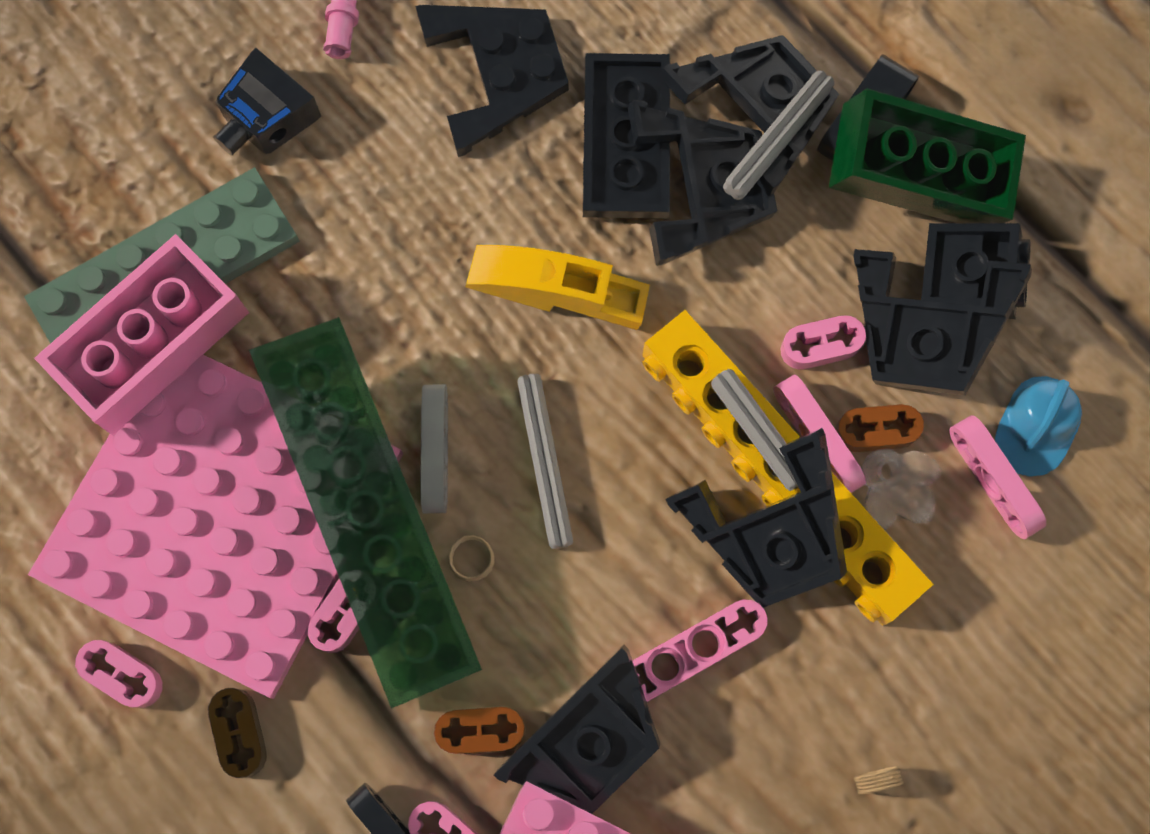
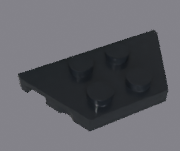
M623 644L497 769L494 776L504 783L510 780L524 785L527 781L593 814L661 745L629 649Z

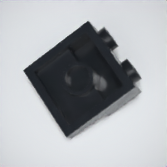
M929 223L921 300L980 306L988 261L1030 263L1031 242L1030 239H1023L1020 223ZM1027 285L1008 319H1016L1017 307H1026Z

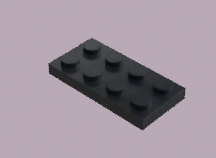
M585 53L583 217L669 219L670 142L634 144L628 107L632 100L648 102L647 107L667 112L668 108H670V88L660 77L663 68L670 64V54Z

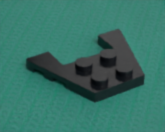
M443 5L415 6L426 47L469 37L489 104L447 116L458 157L471 152L472 146L487 137L491 139L503 132V127L522 115L524 118L569 90L568 78L546 9Z
M784 35L735 47L733 53L714 57L712 54L696 58L695 63L679 66L678 63L669 64L663 68L660 78L684 104H687L714 85L719 84L765 133L817 70ZM833 87L823 102L756 182L769 197L775 193L837 100L839 93Z
M640 100L631 101L628 113L634 144L675 141L678 143L692 218L688 220L653 222L649 231L656 266L664 265L770 219L778 211L775 195L773 194L769 197L757 183L740 200L734 199L723 189L727 177L761 138L762 131L711 118L705 122L686 117L684 111L668 108L666 112L647 107L648 102Z
M854 249L853 257L857 268L858 289L864 314V328L873 382L877 385L966 396L1031 277V264L988 261L981 305L975 306L889 297L896 263L894 252Z
M823 428L786 443L779 448L801 491L730 522H726L706 480L665 499L668 506L675 513L680 511L693 525L691 531L702 543L707 541L724 560L722 565L754 601L763 608L841 579L847 573L827 440Z

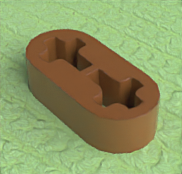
M898 404L864 407L848 410L839 419L835 430L850 452L902 449L909 447L921 436L924 430V421L918 410L910 405ZM899 416L902 418L903 423L911 424L912 428L905 434V437H902L898 429L884 430V426L892 425ZM853 420H856L861 428L874 427V431L866 432L860 441L856 440L855 434L847 433L846 429L850 427Z
M507 707L453 710L446 712L438 719L435 724L434 736L439 747L448 753L466 754L506 751L520 744L524 737L525 725L519 713ZM507 715L508 722L517 725V732L509 734L508 742L500 743L498 735H483V726L496 725L499 722V716ZM455 718L460 719L461 726H477V735L462 737L460 746H453L452 739L444 738L443 734L444 728H450L452 726V719Z

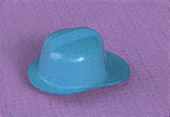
M1047 376L1032 377L1022 382L1013 393L998 424L995 442L1018 474L1028 477L1045 475L1056 469L1065 458L1079 429L1082 417L1080 400L1069 387L1070 382Z

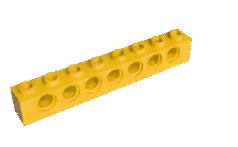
M686 310L644 342L642 356L645 359L642 363L645 369L656 381L660 382L663 379L674 391L672 398L684 413L689 415L693 412L703 423L704 426L701 427V430L712 445L716 448L723 446L734 458L731 464L735 471L745 481L750 482L753 480L764 492L761 497L766 506L801 492L799 487L791 491L787 490L779 478L771 474L768 463L755 445L745 443L740 439L737 429L741 426L728 408L718 410L709 404L707 397L716 393L711 385L712 380L721 372L731 369L785 442L789 443L800 438L795 430ZM683 361H693L700 367L701 372L696 376H686L680 372L677 365ZM832 472L840 528L845 529L851 537L850 548L844 549L847 573L841 579L834 582L840 587L846 584L858 598L855 601V605L869 621L874 623L878 620L882 626L895 620L934 584ZM864 562H873L880 567L883 576L880 584H872L865 579L862 572Z

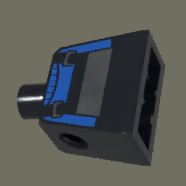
M255 48L217 97L216 104L228 123L213 138L231 156L248 140L264 154H270L316 122L321 117V113L314 96L260 50Z

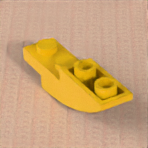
M476 245L465 287L550 312L553 306L638 330L643 321L650 284L611 273L613 265L580 256L520 246Z

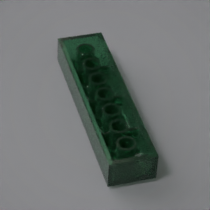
M340 318L332 319L250 349L249 352L390 708H395L482 670Z

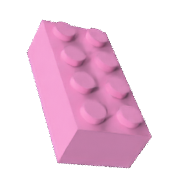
M175 234L34 359L94 423L111 435H114L248 315L249 311L238 296Z

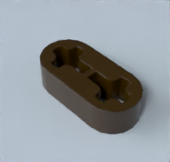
M236 688L222 689L211 698L208 706V717L219 763L223 771L229 776L235 778L252 777L260 772L267 759L266 746L255 702L246 691ZM230 697L233 702L243 704V710L236 713L239 728L236 730L234 729L232 719L222 717L221 709L228 706L227 699ZM237 736H241L244 748L254 750V757L247 760L248 768L245 770L242 764H234L232 761V755L239 752Z

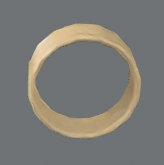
M474 535L458 539L452 545L448 555L449 565L454 574L460 579L469 582L485 578L492 571L494 565V552L489 543L483 538ZM467 540L482 542L490 552L488 567L483 573L474 577L460 575L453 565V555L456 548Z
M898 766L889 767L855 776L854 781L856 782L858 794L873 793L902 785L904 782L900 778L902 776L900 771H898L900 768Z

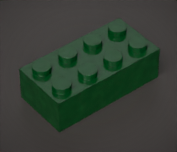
M867 88L842 106L829 188L955 223H1006L1013 220L1026 135Z

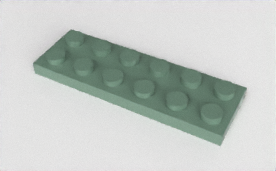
M252 168L24 296L50 344L175 234L225 284L300 242L256 168Z

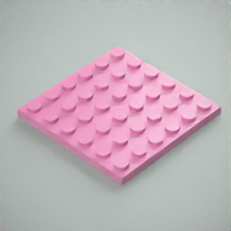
M202 355L114 435L109 434L28 575L213 670L274 699L308 635V625L311 618L332 590L394 473L403 452L397 447Z

